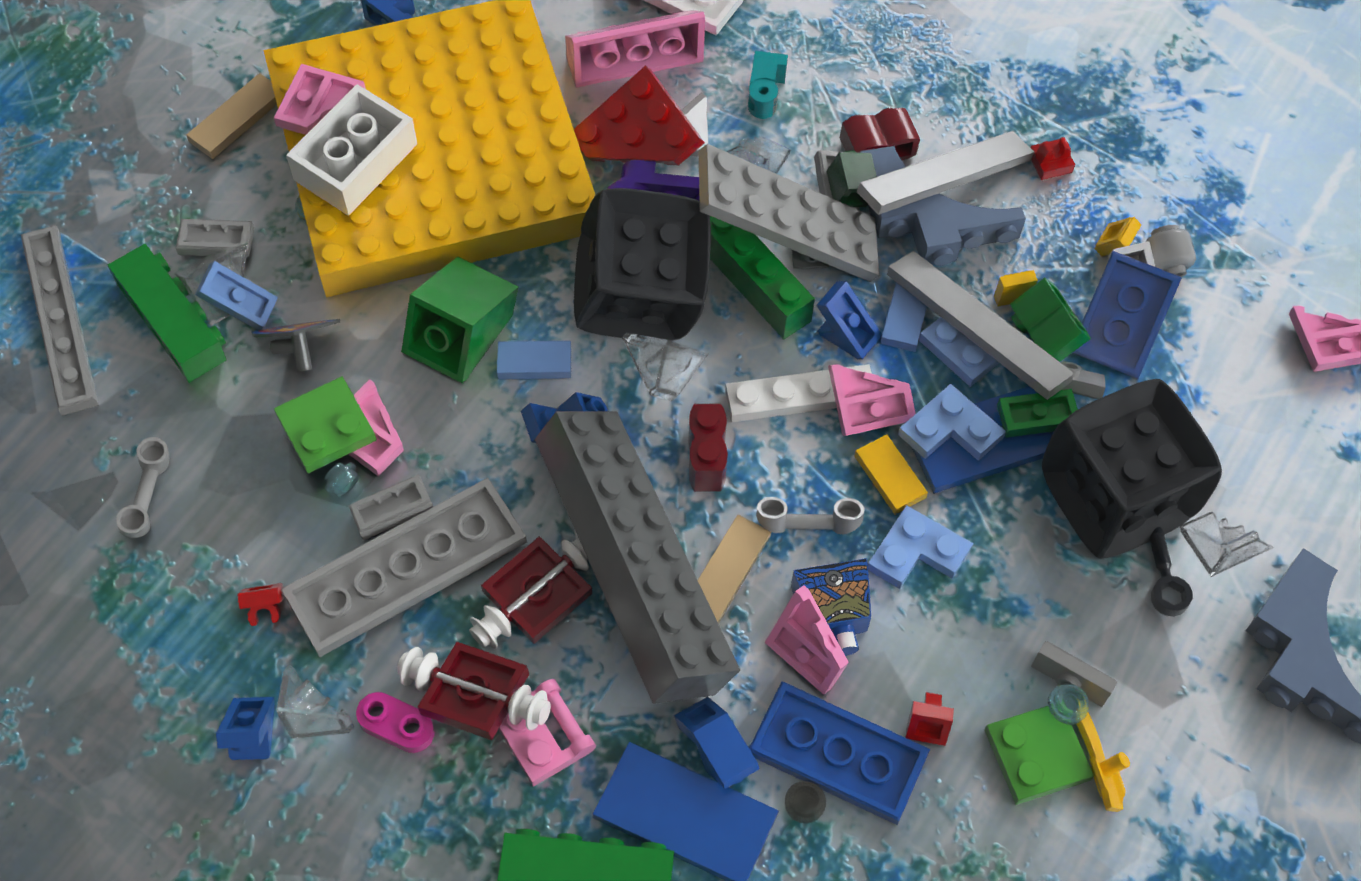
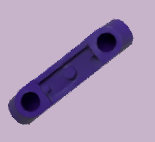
M631 160L626 162L622 166L621 178L607 187V189L627 188L667 193L700 201L699 177L656 173L655 161Z

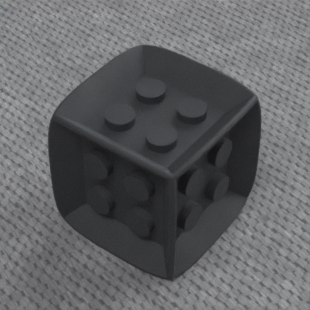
M627 188L606 189L594 196L582 221L581 235L576 253L574 317L577 328L598 335L644 341H673L683 338L690 332L703 312L710 272V215L700 212V201L685 196Z
M1151 379L1133 384L1097 399L1073 412L1056 427L1042 459V470L1050 492L1081 541L1099 559L1117 556L1150 542L1151 534L1157 527H1161L1165 535L1183 525L1202 510L1215 491L1222 475L1220 460L1208 437L1179 396L1161 379Z

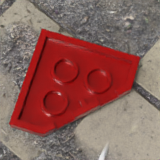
M646 65L574 128L579 147L584 155L591 161L599 162L616 160L626 163L631 160H644L679 166L705 143L653 71Z

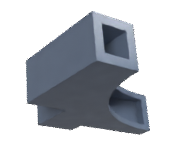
M894 146L861 151V153L872 154L877 177L906 167ZM940 193L879 215L868 204L871 216L875 217L878 238L901 237L912 233L918 254L930 264L936 266H944L957 261L960 248L973 249L984 244L1008 243L1019 239L1026 220L1022 207L1008 209L978 207L953 200Z
M1303 548L1245 630L1254 636L1256 642L1261 646L1273 649L1279 653L1256 689L1265 694L1267 700L1273 705L1285 708L1290 712L1302 702L1308 706L1315 716L1329 720L1344 730L1345 735L1349 739L1361 744V695L1354 688L1338 662L1328 631L1327 601L1332 581L1338 570Z

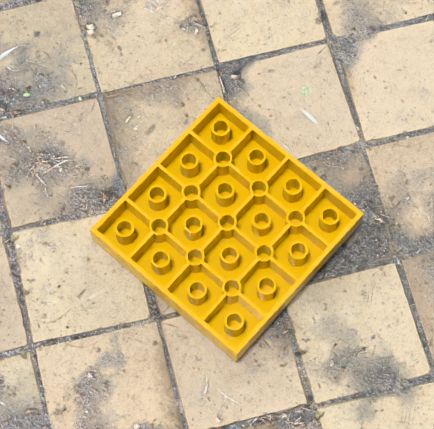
M492 0L263 50L278 108L300 65L304 64L364 81L366 90L413 118L417 145L349 216L297 183L326 298L439 271L456 257L473 263L580 237L582 221L595 196V192L530 0ZM283 128L288 151H290L305 134Z

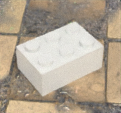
M356 84L286 155L293 180L349 216L417 145L413 118Z

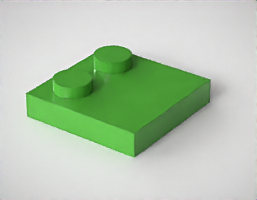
M343 376L274 408L277 418L307 473L377 440L372 427Z
M1062 702L988 724L984 729L1015 805L1089 782L1094 777Z

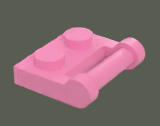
M549 679L541 683L531 692V695L535 696L540 690L547 693V701L551 703L550 710L571 743L568 748L560 749L545 723L538 725L536 729L531 731L526 728L525 719H522L517 725L511 724L509 714L507 713L499 727V731L533 787L587 756L596 748V744L591 736L583 733L560 696L561 688L555 679Z

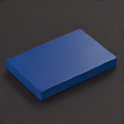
M1112 251L1082 321L1091 339L1072 353L1139 379L1182 277Z

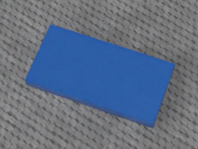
M1028 386L974 404L1002 427L997 409L999 398L1035 394L1038 392ZM1053 432L1008 438L1004 436L979 461L952 437L947 439L926 459L913 448L912 450L933 494L1043 459Z
M781 681L749 747L755 759L896 825L900 821L930 751L925 746Z
M629 742L593 812V818L642 842L663 844L666 846V850L674 851V857L725 881H748L779 810L729 787L724 789L718 782Z

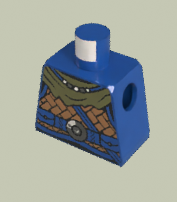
M867 558L793 570L791 581L793 594L802 586H806L845 656L859 651L856 634L868 631L871 620Z

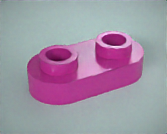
M382 692L368 694L357 706L356 716L362 730L408 753H418L425 750L433 741L435 731L432 720L422 716L418 708ZM374 707L384 708L381 715L376 717L370 715V711ZM411 723L420 725L415 733H407L405 731L406 727Z

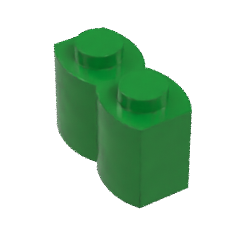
M1045 277L1010 303L1015 312L1011 318L1019 330L1023 333L1028 331L1033 342L1059 362L1091 339L1059 289Z

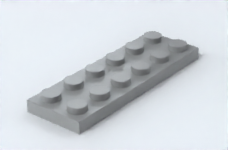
M706 144L698 151L700 212L869 282L880 276L875 217L710 144Z
M486 478L287 585L281 590L320 658L527 543V538L489 478Z

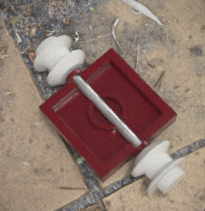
M575 530L576 540L572 543L565 539L561 541L563 556L560 557L539 536L481 584L482 592L499 609L485 605L484 618L481 620L474 617L470 618L473 627L469 631L478 644L483 648L490 645L496 649L498 647L496 638L500 634L506 637L511 636V621L535 644L592 595V587L573 569L576 568L584 571L589 569L587 555Z
M460 642L455 643L441 668H439L436 653L430 652L423 658V652L419 647H414L409 652L404 653L398 662L397 673L400 675L402 685L409 686L415 681L418 691L423 692L427 690L417 706L422 716L492 741L507 713L509 714L511 724L517 725L522 719H525L526 728L531 731L536 729L538 725H543L549 716L551 703L547 701V693L540 690L535 696H532L530 686L524 685L529 676L527 665Z

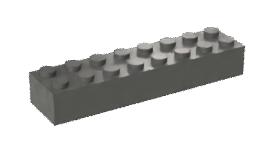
M556 411L537 435L535 441L652 703L715 696L741 670L617 411Z

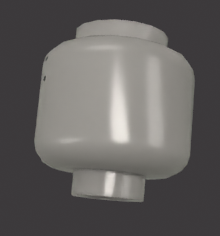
M1165 225L1156 228L1151 232V237L1146 240V242H1150L1155 267L1183 277L1187 274L1186 270L1193 266L1196 261L1191 235L1188 231L1180 229L1178 225Z

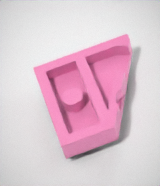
M301 64L274 116L275 124L277 127L306 135L356 84L365 88V83L361 80Z
M1303 306L1292 307L1289 316L1313 372L1361 364L1360 319L1350 320L1342 315L1329 312L1323 317L1305 313V307Z
M837 364L828 366L843 436L906 423L916 414L909 383L887 379L879 375L853 370Z
M369 379L354 394V397L372 427L377 440L349 453V455L379 477L404 449L398 433L393 427L387 409L377 392L375 383Z
M802 586L793 594L766 639L765 644L824 695L833 688L849 662L809 589L806 586Z

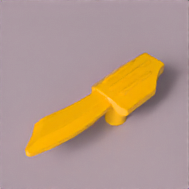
M1077 697L1074 721L1089 752L1091 769L1099 795L1102 797L1106 811L1119 812L1123 810V798L1126 793L1120 771L1128 768L1130 761L1123 752L1105 759L1091 716L1082 699Z

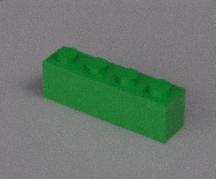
M710 216V260L783 340L812 322L815 298L755 234Z
M145 243L107 265L116 285L188 383L227 361L222 346L226 344L222 334L215 325L210 328L204 322L207 320V316L197 301L192 303L188 301L186 296L189 293L178 276L173 279L170 277L168 272L171 269L160 252L154 255Z
M517 829L515 834L504 833L497 881H672L674 851L666 850L665 845L655 842H644L641 844V847L626 846L624 841L616 838H601L598 843L582 841L581 836L571 833H560L557 835V838L541 837V833L536 830Z

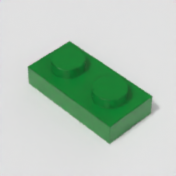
M1072 389L1060 390L1048 400L1039 393L999 398L997 403L1002 427L1006 431V438L1053 432L1063 420L1078 410Z

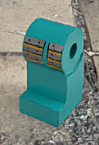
M755 51L748 99V110L754 117L767 119L775 114L778 102V87L776 83L785 84L787 54Z

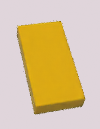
M887 434L855 451L854 457L894 515L903 511L906 505L911 507L927 498L928 491Z

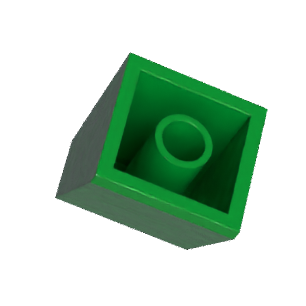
M456 257L410 294L401 352L463 383L513 316L519 286L460 257Z

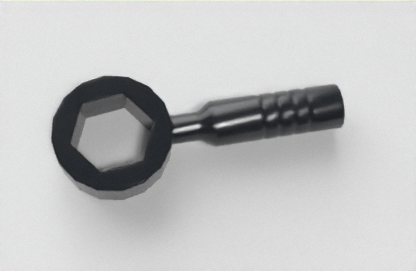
M1157 527L1151 534L1150 543L1156 568L1161 572L1162 578L1156 582L1151 591V602L1159 613L1175 617L1187 610L1193 599V592L1190 585L1184 579L1178 576H1171L1170 568L1172 563L1164 531L1161 527ZM1171 587L1180 592L1182 602L1176 605L1162 599L1161 590Z

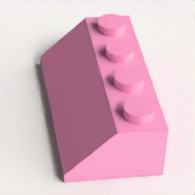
M691 10L565 35L566 58L575 87L631 77L645 65L653 72L703 62L705 15L702 11Z

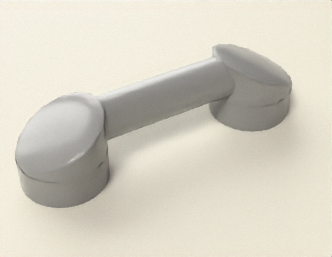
M151 437L144 439L137 447V457L143 472L134 503L122 508L116 517L120 533L128 538L142 537L149 532L151 527L147 511L157 476L162 474L169 465L167 444L159 438Z
M767 497L759 501L756 513L759 523L766 530L777 534L783 533L785 529L833 530L837 534H848L855 531L862 524L864 506L856 499L843 498L835 503L833 514H787L788 507L782 499Z

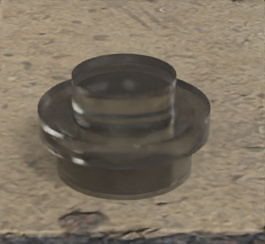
M801 781L788 789L784 805L786 812L793 820L799 823H812L823 815L826 807V797L818 785L808 781Z

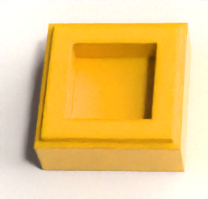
M1129 217L1109 223L1094 249L1103 257L1109 255L1113 249L1130 246L1141 227L1140 222L1135 217Z
M1034 270L1001 276L994 294L997 307L1009 305L1038 282Z

